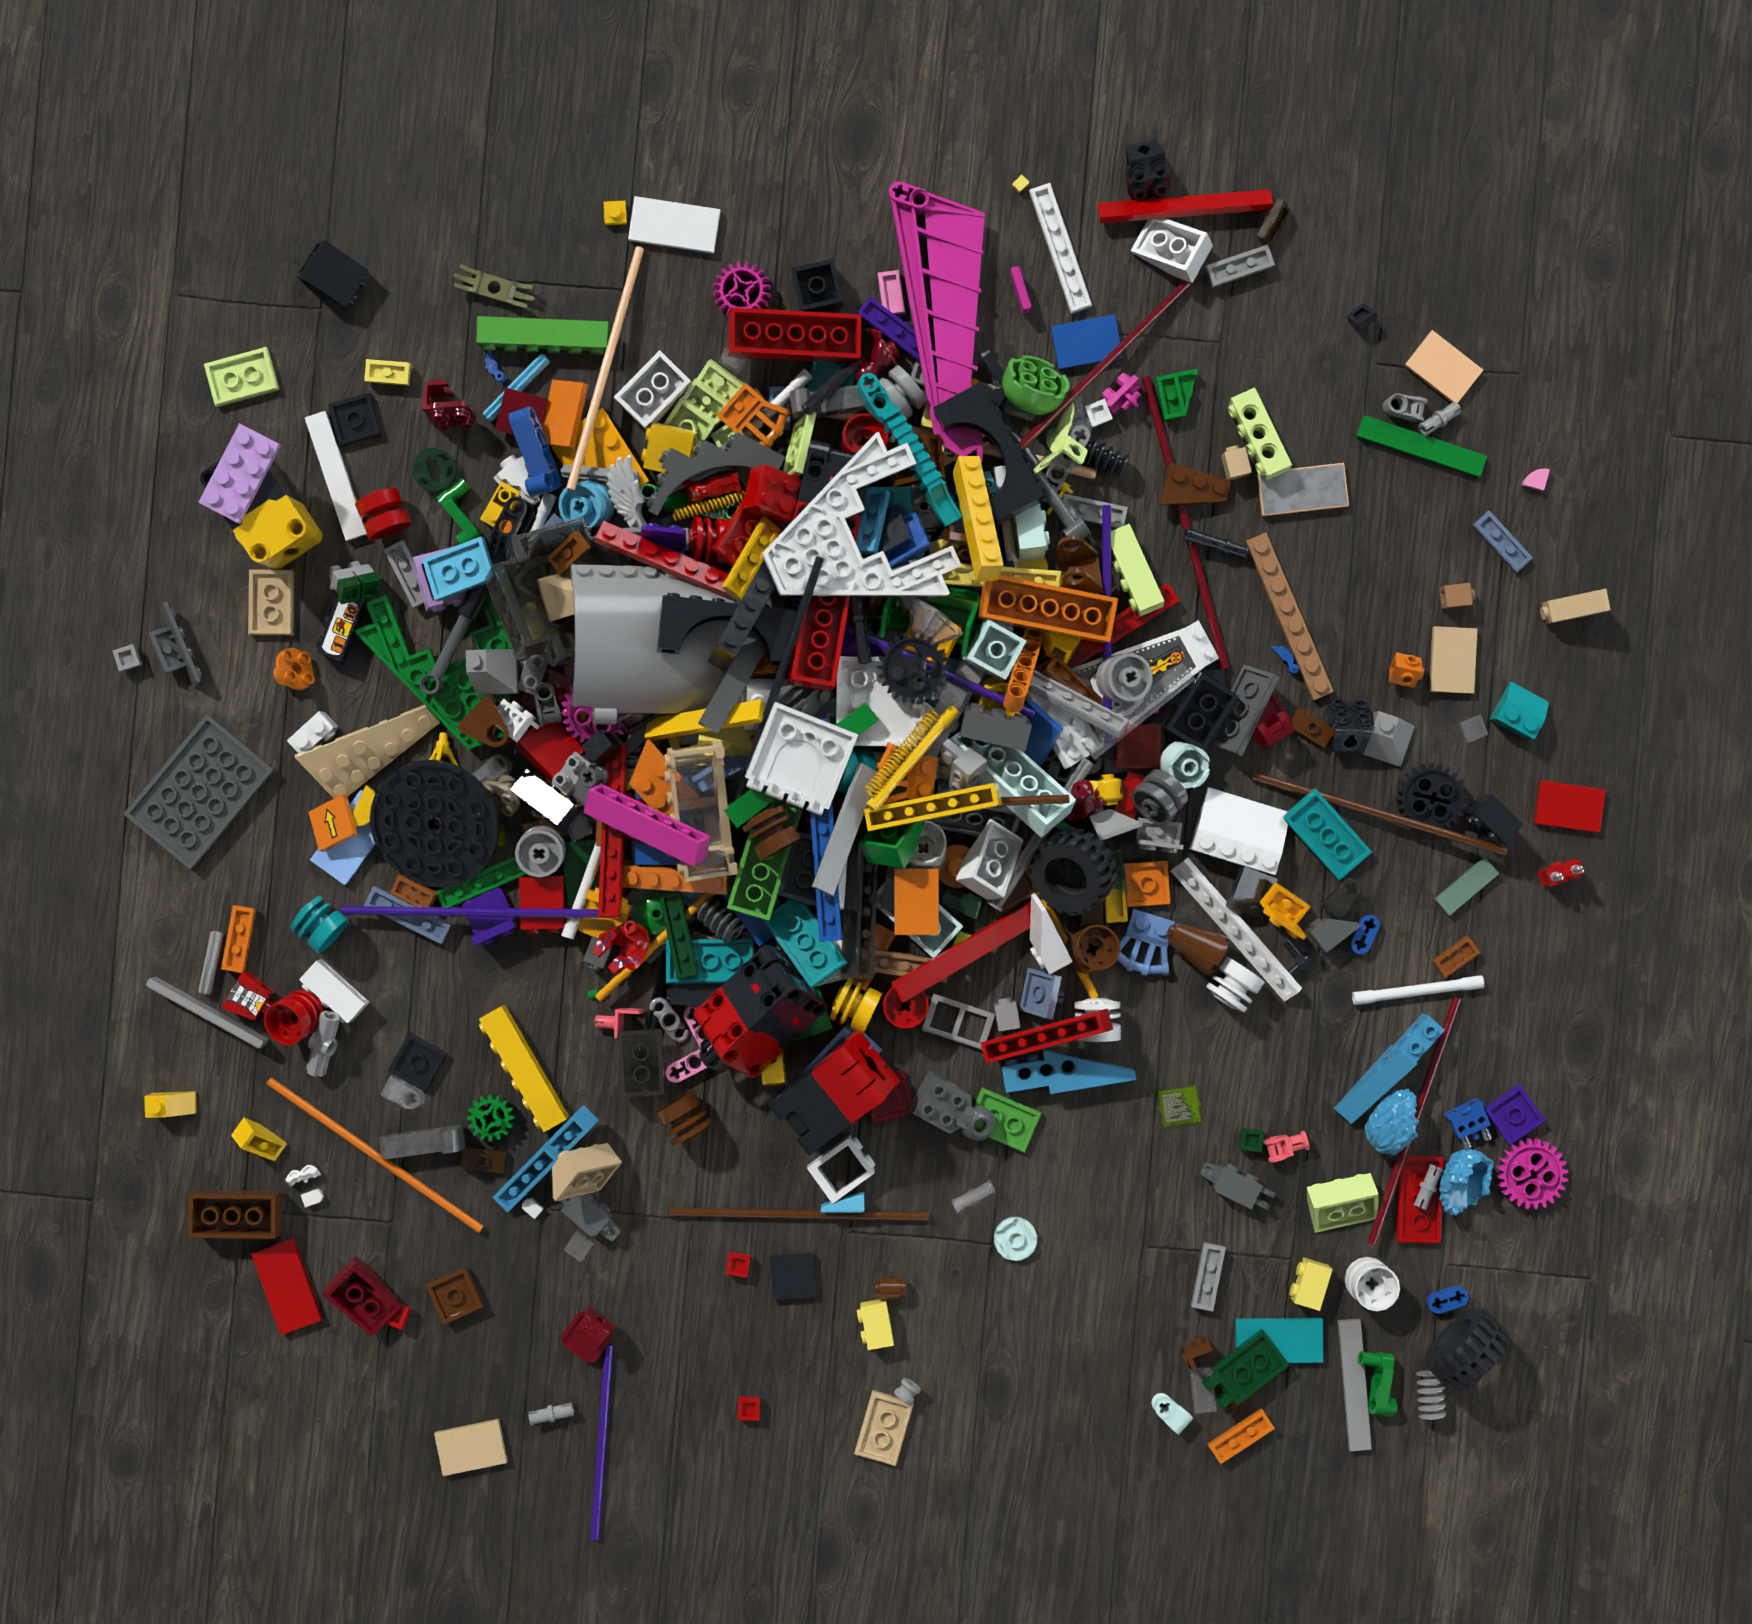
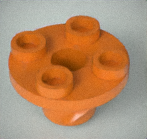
M296 648L282 650L276 658V668L273 671L275 680L280 685L288 686L294 690H303L309 687L315 681L311 656L307 652H302Z
M963 845L946 847V859L941 869H939V879L947 886L953 888L965 887L956 881L962 861L970 850L968 847Z

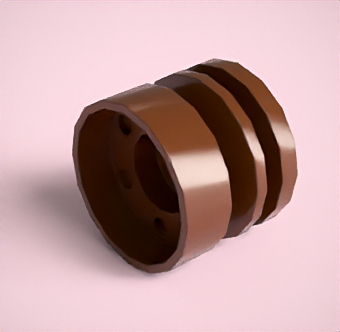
M783 805L761 812L742 827L745 833L755 829L756 832L751 834L748 839L750 841L760 838L761 842L754 847V850L761 861L801 839L795 826L783 827V824L790 819L789 815L778 818V815L785 811Z
M1099 924L1088 926L1072 934L1065 947L1073 961L1069 965L1082 974H1093L1108 969L1115 964L1120 953V943L1116 934L1108 927ZM1090 948L1091 953H1087L1086 950Z
M694 1090L678 1097L654 1113L661 1126L670 1123L673 1125L666 1132L667 1136L677 1132L678 1135L670 1141L673 1146L695 1138L712 1123L710 1117L700 1121V1118L707 1113L706 1110L695 1113L694 1109L701 1102Z

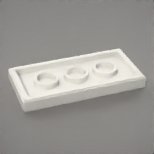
M635 196L628 240L714 254L721 211L715 208Z

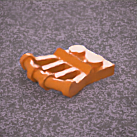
M744 383L716 416L734 433L739 432L743 434L742 431L745 427L748 428L761 440L760 444L771 448L774 445L772 442L784 433L787 418L791 416L792 411L765 401L749 385ZM763 407L780 413L776 425L760 411ZM755 416L772 429L767 436L763 435L750 423Z
M887 742L885 746L887 749L880 762H877V768L881 769L884 763H887L892 753L898 750V746ZM923 755L905 776V780H902L897 785L904 786L903 792L889 795L883 805L905 798L917 799L933 795L938 757Z

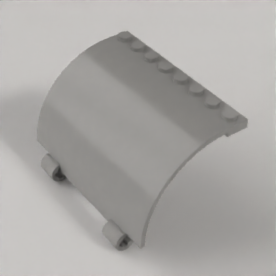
M571 564L570 572L575 613V666L572 706L593 707V724H616L617 713L678 714L706 709L726 675L724 671L711 665L707 660L729 621L708 622L692 630L683 640L679 655L657 653L662 596L667 595V593L680 594V597L689 598L691 595L703 597L704 600L721 598L725 602L734 603V601L652 566ZM716 568L728 574L732 570V568ZM743 690L736 703H742Z

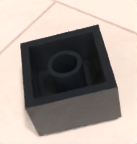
M833 259L791 268L800 311L824 312L843 307L842 294Z
M1480 794L1463 812L1467 817L1465 819L1466 822L1473 828L1478 827L1482 831L1481 836L1490 843H1507L1524 825L1493 794Z

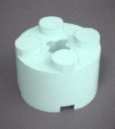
M1177 740L1170 744L1158 760L1160 770L1174 776L1185 789L1200 786L1207 779L1210 771L1208 769L1210 761L1206 752L1186 741Z

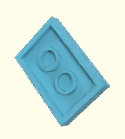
M478 537L422 559L435 601H441L497 579L485 538Z

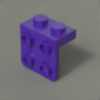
M655 523L641 526L643 538L683 555L686 554V530L682 529V527L671 525L669 528L660 527V525Z
M496 888L463 903L462 908H510V905L503 890ZM466 916L475 935L471 937L474 945L481 943L482 947L494 942L493 937L501 935L503 938L514 933L513 928L518 927L515 917Z

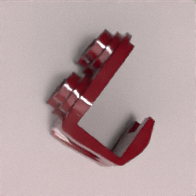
M436 379L425 383L421 407L430 423H435L440 430H448L452 424H459V427L463 429L472 427V424L476 421V415L472 408L466 405L464 401L435 402L434 398L454 396L452 390L445 389L449 387L447 381Z
M1271 694L1251 737V740L1254 743H1258L1263 751L1295 732L1290 723L1289 715L1276 695Z
M588 1305L585 1311L576 1314L562 1333L561 1341L565 1348L581 1360L590 1363L595 1362L613 1338L612 1332L617 1326L606 1320Z

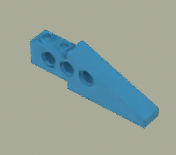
M1422 1013L1394 1045L1389 1046L1334 1109L1352 1124L1417 1065L1416 1062L1445 1030L1429 1015Z
M1042 1049L1043 1058H1039V1055L1027 1056L1025 1061L1018 1062V1059L1015 1058L1005 1060V1064H1001L1006 1093L1048 1086L1049 1093L1055 1094L1136 1080V1074L1132 1068L1048 1049ZM1066 1060H1070L1073 1063V1067L1069 1071H1064L1061 1068L1062 1063ZM1044 1064L1051 1065V1072L1047 1075L1040 1073V1068ZM1021 1068L1030 1069V1075L1027 1078L1019 1077L1018 1074Z
M583 1105L492 1198L508 1213L550 1171L558 1160V1155L565 1150L569 1151L599 1120Z

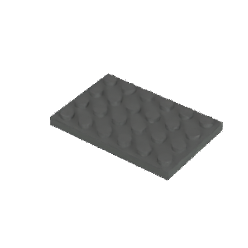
M206 714L129 806L124 815L186 867L193 869L275 769L212 716Z

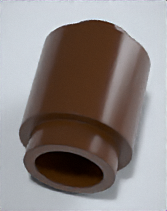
M900 1277L879 1278V1281L875 1282L874 1285L875 1296H879V1300H899L901 1297H906L905 1279L900 1280Z

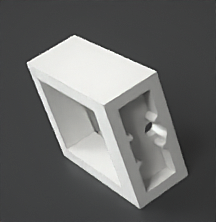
M850 1135L807 1165L808 1171L832 1204L875 1173L873 1167L876 1164L869 1155L865 1156L860 1149L863 1146L856 1137L852 1139ZM846 1146H849L866 1171L837 1191L819 1166Z

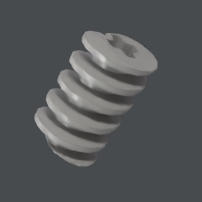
M1431 1371L1416 1372L1417 1376L1423 1377L1422 1380L1417 1381L1418 1385L1423 1386V1388L1417 1390V1393L1424 1395V1397L1417 1399L1418 1402L1424 1403L1423 1406L1418 1407L1419 1411L1424 1412V1414L1419 1415V1418L1436 1420L1445 1417L1446 1411L1443 1408L1446 1407V1403L1443 1399H1445L1446 1395L1442 1392L1445 1390V1386Z

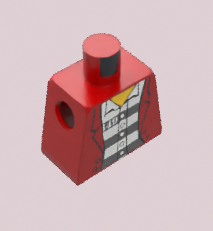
M248 970L243 971L222 1008L249 1019L257 1020L273 1004L270 1001L275 992Z

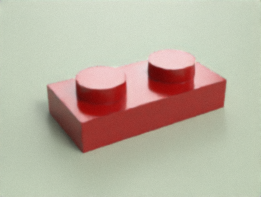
M1127 771L1122 785L1123 798L1115 805L1114 811L1127 817L1135 818L1137 809L1132 802L1131 793L1140 783H1143L1145 776Z

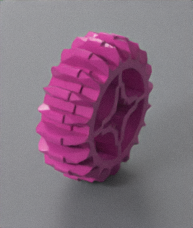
M738 261L736 263L737 268H733L732 264H728L730 271L727 272L723 268L721 272L724 276H716V280L720 283L713 284V288L718 290L713 292V297L718 298L715 304L717 306L722 305L720 312L727 311V317L730 308L736 307L729 303L731 300L732 302L741 301L745 305V307L736 308L762 309L760 306L768 307V303L764 299H771V295L766 293L771 290V286L765 285L769 282V278L763 277V270L756 273L757 265L754 264L749 269V262H745L744 267H741V263ZM739 276H749L755 281L744 282ZM733 279L735 284L733 289L729 291V294L724 295L726 285ZM738 283L740 284V287H743L745 290L746 300L744 296L739 293ZM760 287L758 298L751 304L750 295L755 292V289Z

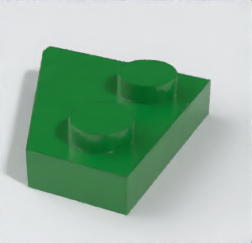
M1197 369L1155 378L1164 421L1186 416L1198 372Z

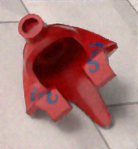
M627 921L622 925L601 933L592 951L600 958L611 944L618 945L621 948V953L612 961L608 968L614 974H617L624 968L634 971L640 966L647 954L650 943L649 933L641 924Z

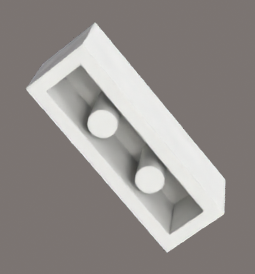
M322 959L316 960L299 979L303 983L302 987L306 991L318 996L321 1005L326 1008L330 1007L335 1013L339 1014L340 1021L343 1023L353 1022L370 1003Z

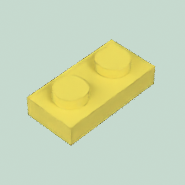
M366 359L364 381L367 383L409 386L411 364L407 362Z

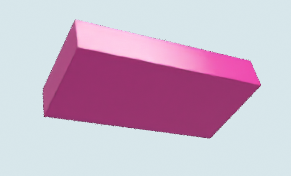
M1012 267L1010 269V277L1022 314L1029 313L1031 303L1020 267Z

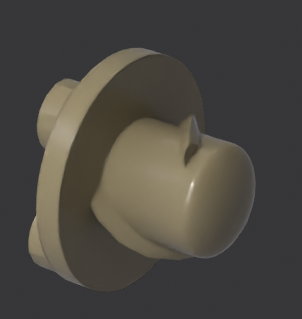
M502 775L497 782L485 781L482 784L490 793L497 810L506 816H512L520 807L518 796L511 790L517 781L509 775Z

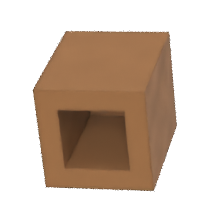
M1470 583L1445 585L1439 588L1441 609L1470 606L1475 599V592L1471 588Z

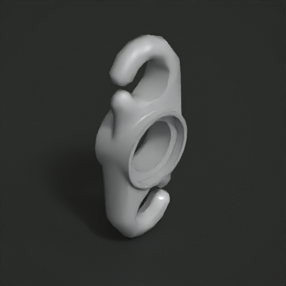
M661 997L652 1000L649 1009L654 1011V1016L658 1018L660 1025L671 1040L678 1043L684 1042L689 1036V1031L687 1029L684 1030L682 1037L675 1036L676 1030L684 1029L685 1025L680 1022L679 1016L668 1001ZM657 1003L663 1004L661 1011H654ZM667 1015L675 1017L672 1025L667 1026L664 1024L663 1021Z

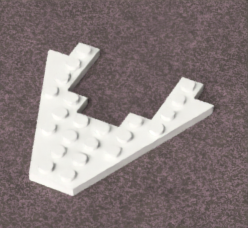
M879 432L875 433L762 553L780 596H803L816 555L825 559L812 596H947L950 594L942 575L961 567L953 545L892 571L883 551L862 559L845 520L865 510L857 489L916 464L908 443L887 451Z

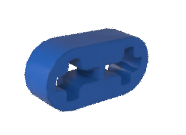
M1364 915L1359 919L1358 923L1361 927L1353 932L1349 941V947L1354 953L1364 954L1370 949L1380 927L1378 918L1373 915ZM1372 919L1371 923L1374 927L1368 928L1367 932L1364 933L1366 929L1364 922ZM1364 935L1362 943L1365 944L1364 948L1360 947L1357 950V945L1355 944V941H1360L1362 936Z
M1451 1286L1429 1294L1426 1299V1305L1432 1312L1440 1314L1466 1305L1469 1296L1467 1291L1461 1286ZM1456 1291H1458L1460 1294H1463L1462 1296H1460L1459 1301H1457L1455 1298L1449 1299L1456 1296ZM1435 1298H1438L1440 1301L1446 1300L1440 1302V1307L1438 1308L1432 1305L1433 1303H1435Z

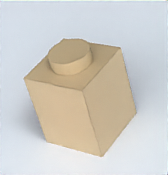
M1236 445L1226 448V452L1221 455L1228 480L1248 476L1252 473L1245 447L1239 448Z

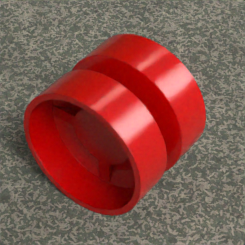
M387 488L372 492L355 503L359 517L361 519H370L363 525L369 540H378L392 536L412 525L407 510L397 509L403 504L398 488Z

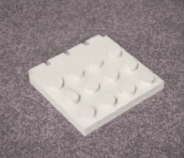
M840 656L837 673L836 723L864 702L867 703L879 719L857 737L854 746H886L887 742L901 746L900 744L903 743V740H906V737L914 730V727H917L916 722L925 717V704H916L919 698H916L914 704L911 703L910 698L903 703V696L900 695L899 698L894 699L896 692L887 693L890 688L889 685L882 687L881 684L886 680L885 678H878L883 673V670L877 669V666L883 665V662L878 657H872V663L858 664L857 657ZM896 657L898 662L910 669V674L917 672L926 678V672L917 668V662L910 664L904 659ZM923 662L922 666L926 670V662ZM900 665L895 666L892 669V675L895 678H901L904 675L903 667ZM915 677L911 681V686L915 690L923 687V682H917V678L921 677Z
M774 701L745 775L748 778L746 787L761 792L763 786L766 785L765 794L782 800L784 794L787 793L786 803L799 808H803L805 802L808 801L806 810L821 816L824 808L829 810L858 734Z

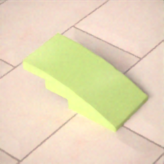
M712 359L708 360L685 395L679 399L664 424L696 431L695 445L697 442L701 443L702 440L707 441L710 434L715 431L721 422L716 415L744 383Z

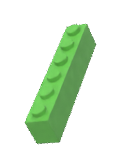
M477 316L476 342L483 350L494 351L497 347L511 352L521 348L526 349L527 352H539V349H546L549 353H560L561 350H569L571 354H582V351H591L593 355H603L606 352L610 338L611 326L608 321Z

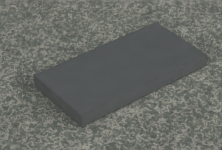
M1243 664L1231 690L1239 695V697L1208 744L1243 756L1279 677Z

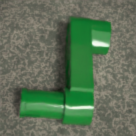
M463 478L448 491L445 490L436 497L462 528L463 531L455 537L460 544L478 537L484 538L456 504L458 503L457 500L471 489Z
M1360 1351L1357 1359L1358 1364L1374 1367L1368 1402L1369 1412L1375 1415L1393 1417L1397 1412L1396 1399L1389 1397L1394 1372V1356L1390 1353L1378 1352L1375 1354Z

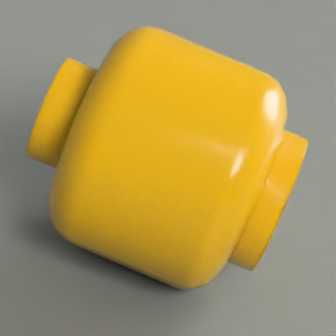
M1114 774L1101 775V779L1096 780L1099 781L1096 789L1100 793L1095 799L1102 797L1103 805L1118 804V801L1123 798L1121 779L1114 778Z

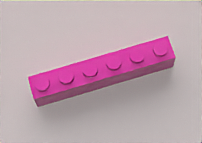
M603 784L588 790L584 813L591 816L594 820L604 822L610 825L612 829L620 830L628 834L629 837L646 843L649 847L663 851L667 856L683 861L686 865L694 867L706 859L711 836Z

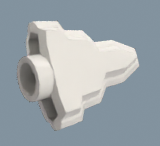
M512 455L503 460L500 464L502 470L494 477L496 482L500 484L502 481L520 491L522 499L532 505L540 502V495L532 498L526 491L525 480L531 476L523 456L517 459L515 455Z

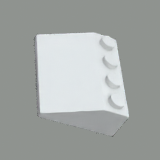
M1207 787L1189 849L1276 875L1288 823L1282 816L1287 811Z

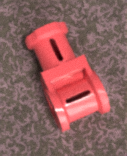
M1301 1131L1299 1135L1292 1137L1285 1134L1263 1140V1143L1267 1145L1270 1156L1268 1158L1269 1162L1284 1160L1293 1156L1294 1151L1310 1149L1305 1131Z

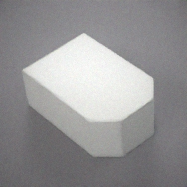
M315 1189L302 1194L301 1198L304 1206L308 1207L321 1202L324 1195L322 1190Z
M527 1198L522 1203V1209L534 1219L544 1209L533 1198Z

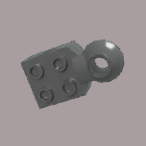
M930 1070L908 1107L914 1115L949 1134L961 1128L964 1136L973 1141L987 1139L995 1128V1117L988 1108L982 1106L972 1107V1096L965 1089ZM978 1121H983V1126L980 1129H975V1124Z

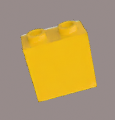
M653 423L651 428L648 427L645 440H648L647 449L644 448L641 461L644 462L643 468L658 472L666 471L660 468L661 462H659V458L663 450L668 451L669 447L692 458L697 432L662 423Z

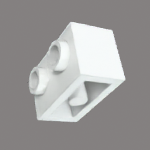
M318 711L287 741L298 753H304L312 750L313 747L322 745L324 742H329L335 737V732L340 728L326 712Z

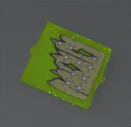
M1195 1085L1158 1091L1160 1102L1158 1109L1161 1111L1164 1127L1201 1121L1199 1110L1201 1103L1198 1101Z

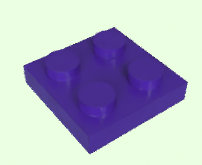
M1517 1084L1484 1107L1486 1114L1509 1145L1545 1121L1520 1084Z

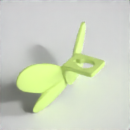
M1073 402L1060 414L1057 427H1053L1048 431L1046 442L1053 453L1033 469L1035 474L1062 453L1068 455L1079 465L1084 462L1088 452L1087 449L1068 436L1074 416ZM1070 447H1076L1080 452V456L1075 455Z

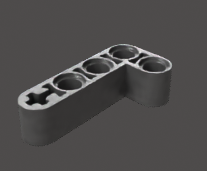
M863 384L864 387H866V386H868L869 388L871 387L870 384H868V385ZM856 385L837 388L814 412L817 413L816 418L867 409L856 392ZM807 388L790 391L794 420H799L804 415L801 406L814 393L809 392ZM873 401L875 407H877V402Z
M462 1125L379 1137L382 1159L441 1151L443 1154L453 1153L465 1148Z

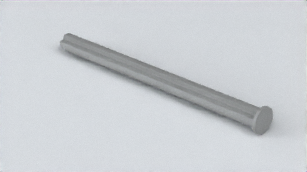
M1085 758L1080 761L1064 786L1068 793L1071 794V788L1074 783L1085 779L1093 766L1092 762ZM1050 831L1042 838L1036 832L1033 834L1016 861L1004 898L988 900V904L1002 912L1003 904L1029 866L1030 860L1033 859L1034 851L1045 841Z

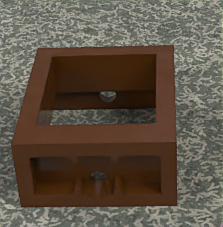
M927 433L918 435L919 443L923 444L925 447L924 451L928 452L930 455L929 459L935 463L937 472L940 471L941 478L944 479L945 471L941 435ZM897 441L887 443L888 451L897 447ZM907 468L890 475L891 482L895 486H911L922 482L920 479L915 480L913 476L908 477Z

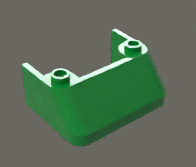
M947 586L949 595L934 596L921 607L935 612L961 627V633L956 643L963 644L961 656H966L972 640L981 596L974 591ZM888 596L883 607L879 637L884 638L888 627L894 630L906 628L909 622L912 621L918 608L904 613L896 596Z

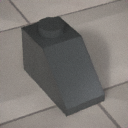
M1319 917L1309 924L1311 928L1307 932L1321 951L1327 953L1361 926L1357 922L1329 918L1320 919Z

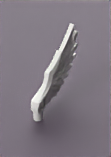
M627 455L623 463L622 457H618L616 467L614 464L610 465V472L606 475L609 480L606 485L610 489L607 493L612 497L610 500L615 504L614 508L618 510L617 513L625 517L624 520L628 523L629 527L641 528V526L647 525L641 511L645 500L641 495L638 479L634 481L631 455Z

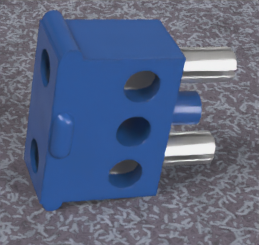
M1476 1098L1443 1114L1448 1119L1454 1136L1461 1139L1464 1149L1472 1147L1468 1135H1471L1472 1140L1478 1139L1477 1131L1479 1130L1484 1140L1491 1139L1487 1128L1491 1124L1483 1108L1484 1103Z

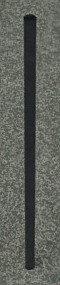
M816 555L763 712L762 723L759 724L734 801L746 793L748 778L745 775L774 701L776 702L825 559L824 557Z

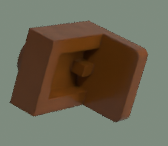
M1198 1337L1191 1340V1344L1183 1346L1185 1353L1181 1355L1186 1367L1190 1366L1192 1371H1196L1197 1368L1193 1358L1211 1352L1213 1349L1207 1337L1204 1339L1203 1337Z

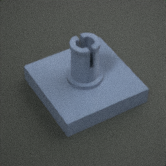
M1028 968L1019 1010L1043 1018L1053 1019L1056 1003L1063 1002V998H1058V996L1064 997L1063 990L1059 989L1062 976Z

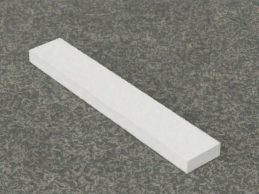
M1048 183L1030 189L1029 193L1070 313L1073 314L1092 307L1051 184Z
M323 411L305 417L345 540L348 542L366 536L367 534L363 527L364 521L359 517L355 507L357 500L327 412Z

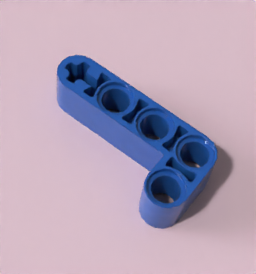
M528 406L510 413L509 422L531 476L525 480V487L529 496L534 498L561 487V477L535 410Z

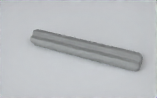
M563 465L561 472L564 478L570 477L573 465ZM582 466L578 479L608 482L609 480L606 475L610 472V469ZM633 471L634 481L636 479L639 481V472Z

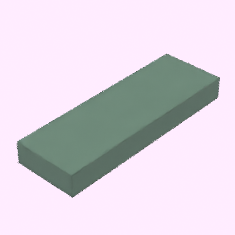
M1483 857L1434 898V900L1450 916L1499 873Z

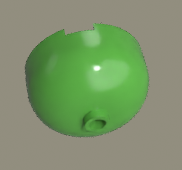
M1023 355L1021 359L1012 358L1007 365L1002 379L1003 391L1010 403L1019 410L1034 415H1044L1056 410L1062 404L1070 385L1065 375L1061 376L1053 370V364L1028 355Z

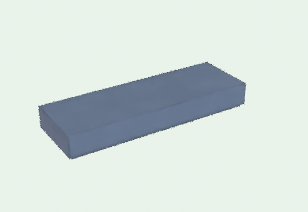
M1487 511L1472 525L1476 532L1514 573H1518L1533 559L1490 511Z

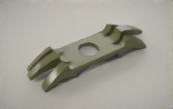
M460 264L459 268L476 276V278L456 273L453 276L473 286L472 288L454 283L455 288L499 300L516 307L527 309L528 304L512 300L513 297L525 301L535 300V297L515 290L516 288L520 290H533L532 285L509 281L474 270ZM491 282H498L501 288L498 293L493 294L489 292L488 286Z

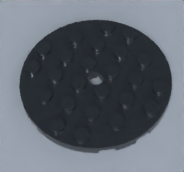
M420 760L397 769L383 781L374 796L370 810L372 836L375 845H378L383 853L384 860L394 870L397 869L407 876V879L424 886L450 887L473 878L488 864L498 845L500 822L496 805L490 793L474 775L462 767L449 762ZM435 818L441 825L440 828H433L430 825V819Z

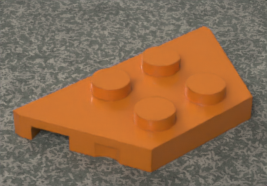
M648 739L629 784L649 807L668 815L673 813L672 805L668 806L667 792H670V785H666L664 771H668V769L665 767L664 755ZM676 770L674 774L677 800L694 799L679 811L687 810L685 808L691 809L704 805L705 802Z

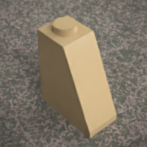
M1601 589L1543 602L1540 613L1545 623L1549 624L1594 615L1611 609L1607 590Z

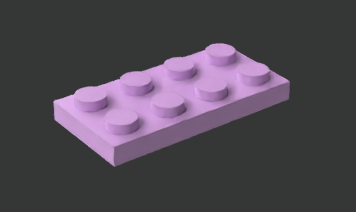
M239 423L198 503L241 524L281 445Z

